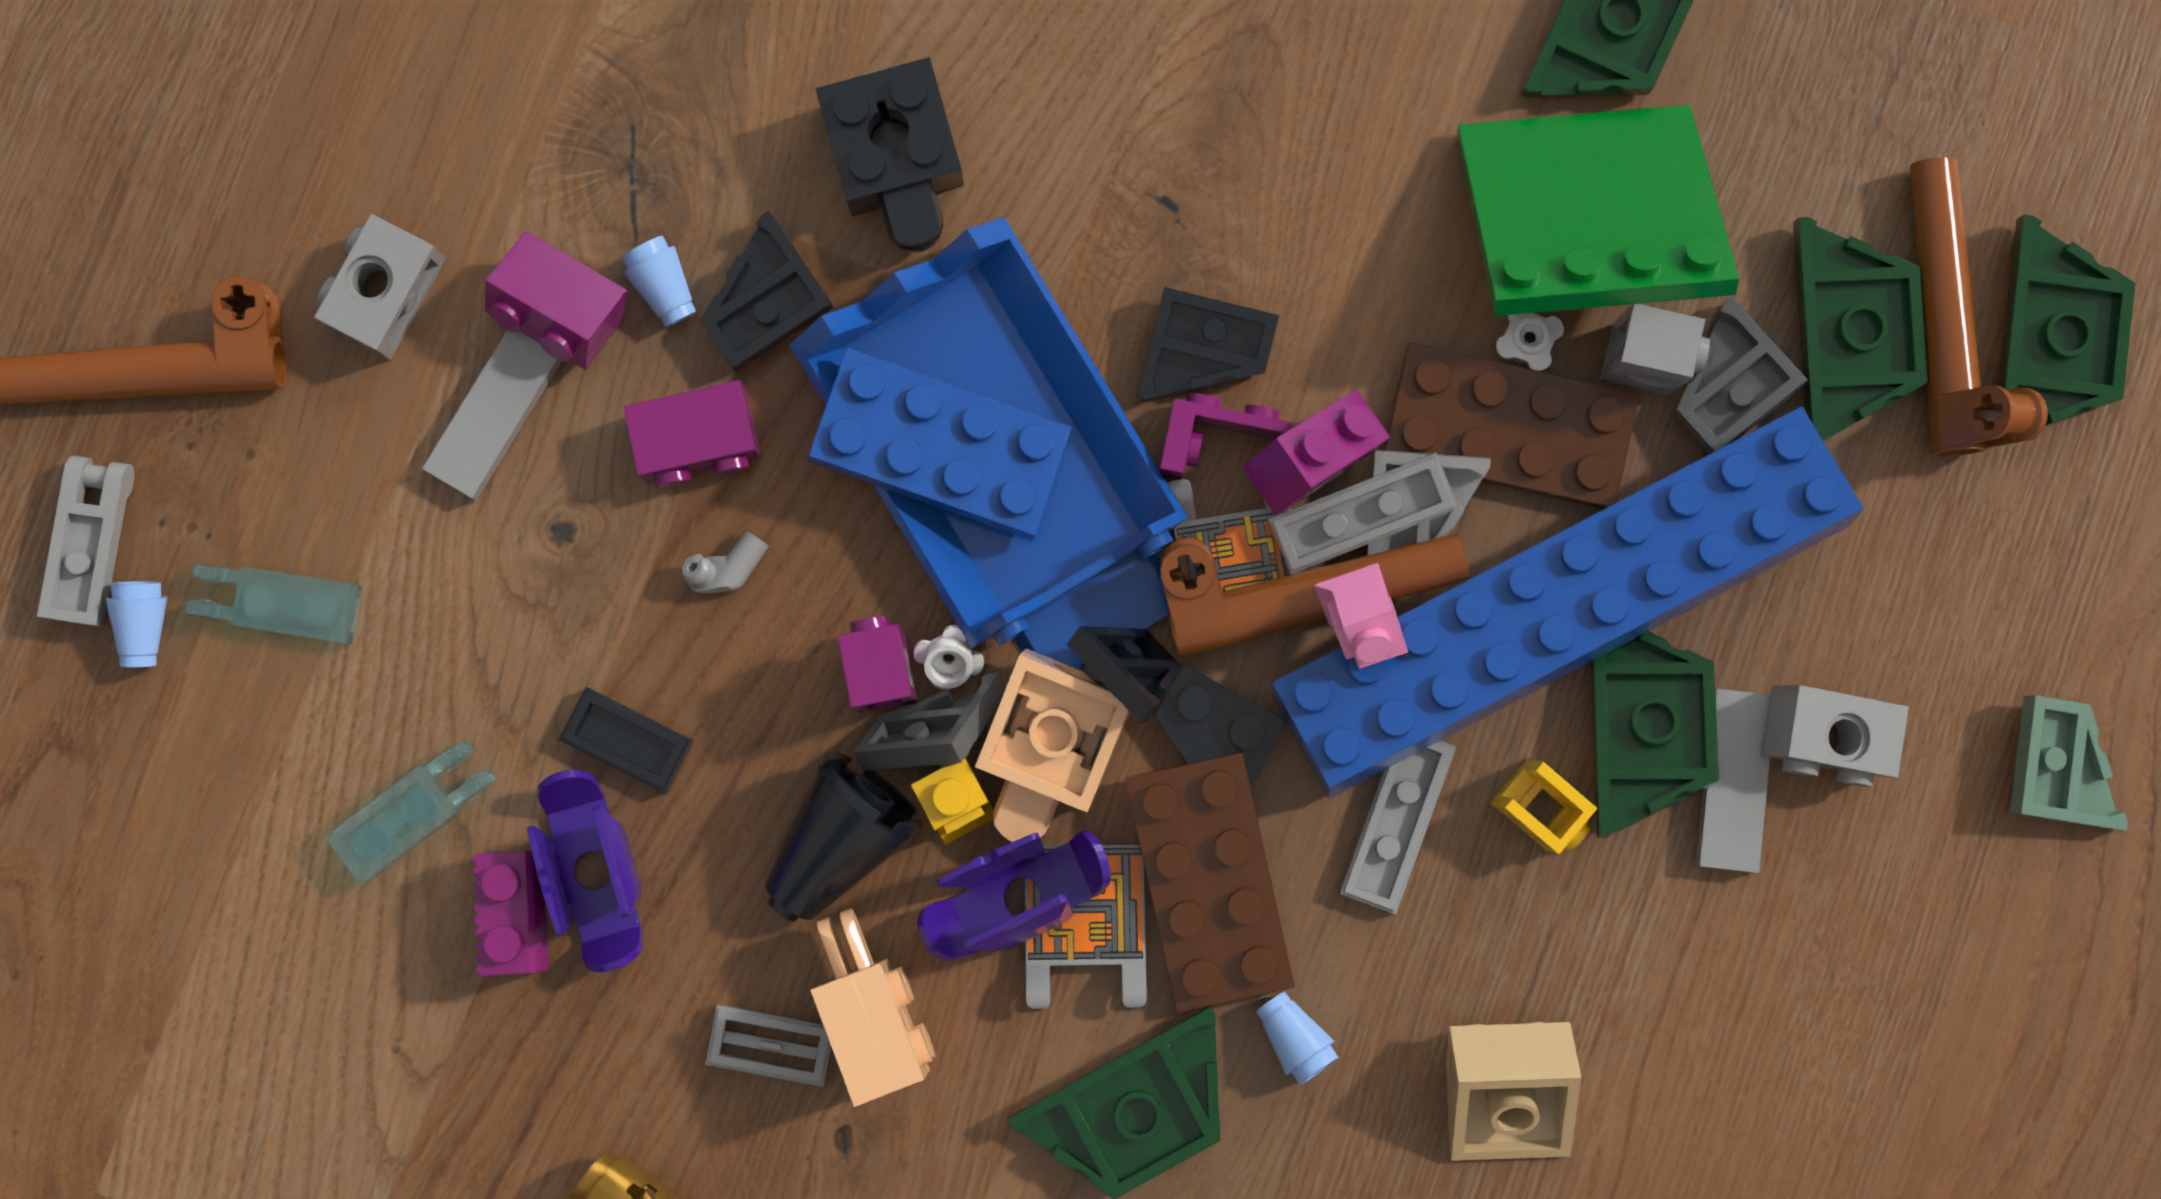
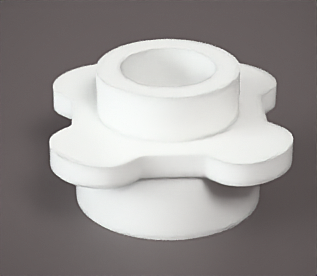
M1535 313L1508 315L1509 326L1504 335L1496 341V350L1499 356L1503 359H1512L1521 364H1528L1531 370L1543 371L1548 368L1552 362L1550 351L1554 341L1559 339L1564 332L1561 320L1556 316L1545 318ZM1526 333L1534 334L1535 341L1533 343L1525 341L1524 336Z
M958 625L945 627L942 635L931 641L921 640L914 648L915 660L918 663L924 664L926 676L932 685L940 690H948L962 685L968 680L970 675L979 674L984 666L983 655L972 650ZM945 654H952L954 660L946 661L943 656Z

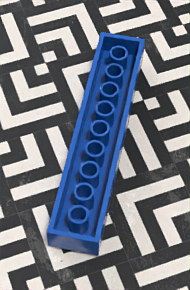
M1801 406L1397 617L1408 653L1359 669L1355 657L1346 660L1342 648L1339 647L1272 682V696L1326 796L1330 799L1390 766L1426 749L1430 745L1451 736L1592 662L1594 658L1617 649L1641 636L1644 632L1657 628L1844 530L1854 522L1864 507Z

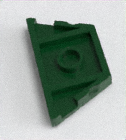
M1564 0L1522 89L1521 95L1527 98L1649 95L1656 84L1694 0Z
M2024 214L2016 219L1998 386L2006 390L2029 388L2039 392L2044 398L2048 409L2045 425L2047 426L2123 399L2135 282L2112 267L2107 268L2099 265L2091 253L2074 242L2067 245L2040 227L2041 220L2033 215Z
M1799 217L1793 222L1802 367L1803 375L1808 379L1804 386L1805 412L1824 441L1928 383L1920 266L1896 255L1887 256L1880 254L1871 244L1852 236L1846 239L1816 226L1818 222L1809 217Z
M1649 631L1644 632L1641 636L1617 649L1593 659L1591 662L1595 804L1596 808H1598L1596 810L1597 838H1607L1718 782L1719 760L1715 671L1713 661L1689 650H1677L1666 639Z
M1211 1006L1200 1010L1008 1116L1007 1120L1010 1126L1050 1152L1051 1156L1080 1173L1091 1184L1113 1199L1124 1195L1220 1141V1117L1218 1110L1216 1018Z

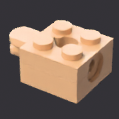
M1025 649L1018 656L975 765L978 769L1005 779L994 807L993 818L994 825L999 833L1011 842L1033 833H1038L1039 837L1043 836L1050 826L1059 801L1088 813L1129 713L1106 686L1096 683L1083 671L1029 649Z
M849 908L840 912V919L858 970L851 971L831 919L826 917L818 920V931L836 978L822 983L810 991L853 1106L856 1107L923 1081L930 1071L928 1063L932 1062V1058L936 1057L924 1023L913 1026L906 1005L911 1004L914 996L903 967L900 966L892 970L888 958L876 963L873 962L853 909Z

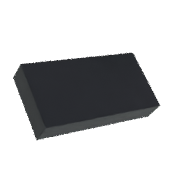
M585 687L559 738L560 741L663 793H668L694 742L691 738L588 687Z

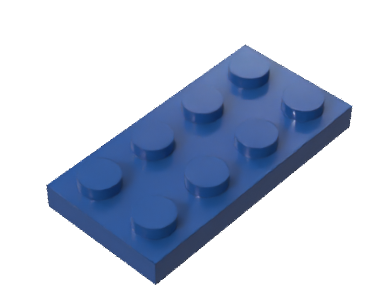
M847 347L807 462L1032 541L1037 534L1072 427Z

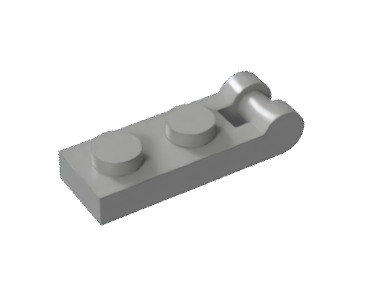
M75 455L67 459L63 471L37 617L104 627L107 611L105 598L110 595L126 501L134 485L135 474L132 464L113 461L108 466L95 465L91 458ZM90 488L102 489L99 506L85 504L86 492Z

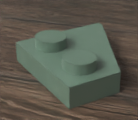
M2037 695L2024 696L2009 814L2114 831H2127L2128 821L2125 812L2116 811L2106 780L2113 777L2107 755L2101 750L2098 743L2099 730L2090 704Z

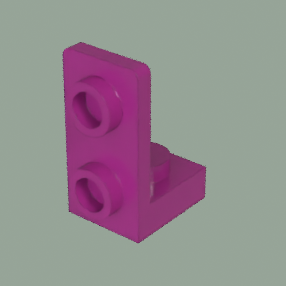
M1187 393L1186 401L1174 399L1160 472L1163 477L1181 480L1185 465L1197 467L1203 433L1192 431L1193 424L1275 440L1290 430L1291 422L1279 420L1280 412L1273 408L1245 405L1244 412L1221 408L1222 400L1199 393Z

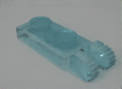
M194 563L192 577L198 578L201 582L220 584L221 582L235 584L237 589L233 607L218 605L215 601L204 599L187 600L186 614L231 621L230 625L352 645L362 586L248 567H240L239 571Z
M462 740L453 745L428 765L420 764L326 835V840L360 885H366L460 814L459 808L474 800L494 784L496 779L488 769L472 775L450 795L447 794L438 782V778L462 765L474 752L467 740Z

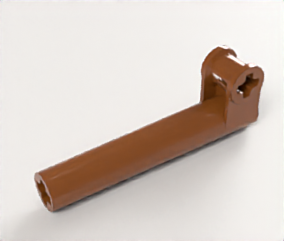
M1939 157L1914 162L1910 165L1916 257L1921 274L1928 374L1926 393L1932 456L1969 455L1984 452L1987 448L2030 441L2043 431L2047 422L2048 409L2041 394L2029 388L2006 390L2001 386L1994 385L1981 387L1958 159Z
M233 276L219 283L212 294L211 306L214 340L0 357V405L283 389L287 381V359L283 345L279 297L272 288L263 283L255 282L247 277ZM249 296L255 298V307L246 309L244 315L238 313V304L248 302Z
M1456 533L1222 592L1213 555L1209 547L1201 540L1192 537L1178 538L1164 549L1160 570L1168 602L1167 611L1179 656L1181 658L1326 619L1313 585L1378 563L1388 595L1392 600L1470 579L1469 567L1460 535ZM1189 555L1192 563H1203V565L1196 568L1195 579L1185 580L1182 572L1172 573L1171 570L1178 567V557Z

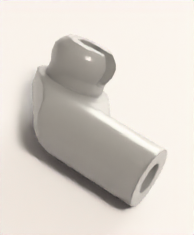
M745 530L728 555L703 557L701 554H694L688 557L682 565V577L693 591L705 595L736 591L744 585L770 546Z

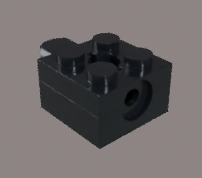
M930 57L815 88L852 217L881 209L888 235L899 249L908 252H923L931 248L940 239L943 230V218L936 193L964 186V181Z

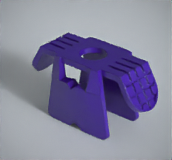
M581 770L557 772L545 778L537 788L538 800L547 814L553 839L534 825L527 827L537 876L556 935H564L573 920L576 919L582 940V959L585 967L593 972L612 971L633 961L642 950V927L636 905L641 898L642 889L626 831L621 823L610 815L604 792L596 778L592 774ZM591 851H598L604 854L611 878L604 887L596 890L588 889L581 885L575 872L576 864L580 857Z
M1085 830L1075 834L1068 843L1045 853L1039 834L1033 833L980 856L936 881L939 887H966L972 889L951 899L931 903L920 911L917 919V928L921 941L932 955L944 961L969 957L983 950H1008L1067 922L1073 916L1071 908L1100 895L1106 889L1111 877L1106 853L1098 838L1091 831ZM1029 879L1037 885L1040 891V903L1038 906L1015 916L1009 912L1005 905L1006 890L1016 880Z

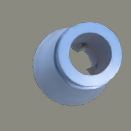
M663 235L651 239L621 256L627 268L623 274L657 317L661 318L665 328L697 312L692 303L693 300L676 247H669Z
M126 581L111 583V597L105 599L117 654L119 655L120 667H151L157 665V654L168 598L167 596H161V582Z
M1285 991L1256 1011L1262 1020V1025L1285 1075L1289 1076L1292 1074L1299 1085L1312 1079L1339 1058L1331 1047L1335 1041L1294 1001H1291Z

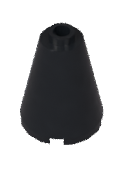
M831 751L819 763L765 883V887L771 895L768 898L770 906L779 915L793 922L797 921L798 918L813 920L913 839L923 826L922 820H910L917 810L896 787L873 770L865 771L862 775H859L846 768L853 758L845 754Z

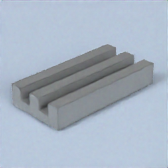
M718 1004L716 1006L705 1065L824 1087L832 1049L823 1023ZM727 1020L817 1036L820 1037L819 1047L725 1030ZM728 1043L816 1060L815 1068L813 1071L722 1054V1044Z

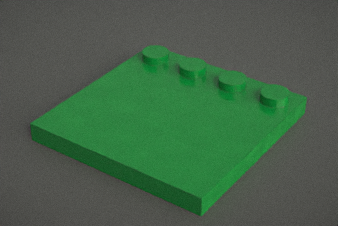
M1690 104L1458 125L1457 146L1494 316L1736 295L1739 276Z

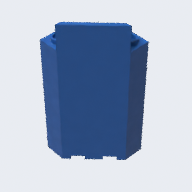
M1005 217L966 229L934 259L894 272L863 301L820 316L789 344L825 406L829 400L846 349L849 347L1072 427L1037 534L1032 541L874 485L971 648L992 638L995 639L998 646L1015 639L1022 652L1025 649H1029L1080 670L1082 661L1066 645L1080 626L1148 629L1169 616L1167 611L1168 602L1161 580V559L1157 552L1174 541L1169 531L1188 519V516Z

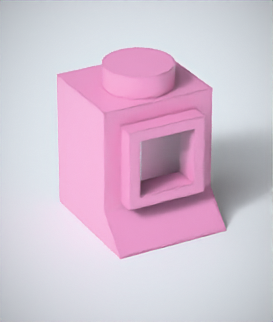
M1378 563L1313 585L1330 627L1334 628L1346 660L1355 657L1357 665L1361 669L1408 653L1392 599L1388 595Z

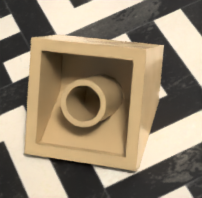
M1570 1022L1449 1026L1446 1082L1451 1161L1571 1157L1582 1077Z

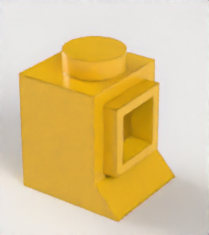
M967 758L963 759L961 763L943 767L911 784L933 829L938 831L945 845L994 820V809Z
M1526 759L1489 803L1507 816L1546 851L1560 854L1564 848L1570 851L1581 843L1592 827L1588 819L1598 809L1545 762L1533 759ZM1541 790L1561 806L1545 826L1525 810Z

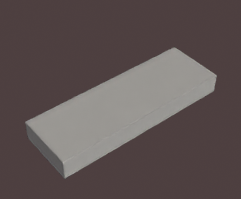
M507 330L422 469L477 501L562 361L550 356L540 343L519 331L511 332Z
M1434 452L1283 512L1278 516L1270 517L1268 520L1291 575L1456 510L1458 505L1437 452Z
M1715 689L1719 780L1715 785L1702 791L1695 866L1759 873L1770 758L1761 756L1770 694Z
M1439 741L1382 771L1338 894L1396 915L1457 746Z

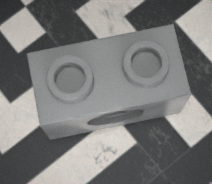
M370 214L366 224L358 225L349 236L344 250L347 258L337 276L329 277L322 285L316 299V307L319 309L314 318L328 328L391 360L442 268L446 257L435 246ZM386 272L388 276L386 289L376 297H366L364 286L367 279L375 273Z
M1632 304L1611 325L1599 381L1668 397L1685 383H1689L1694 373L1701 374L1705 367L1710 348V339L1702 337L1706 319L1647 305Z
M1803 685L1772 686L1761 756L1783 760L1782 771L1818 777L1820 768L1838 771L1837 782L1873 787L1874 777L1898 778L1909 707ZM1833 724L1839 735L1838 744L1834 750L1829 743V731Z

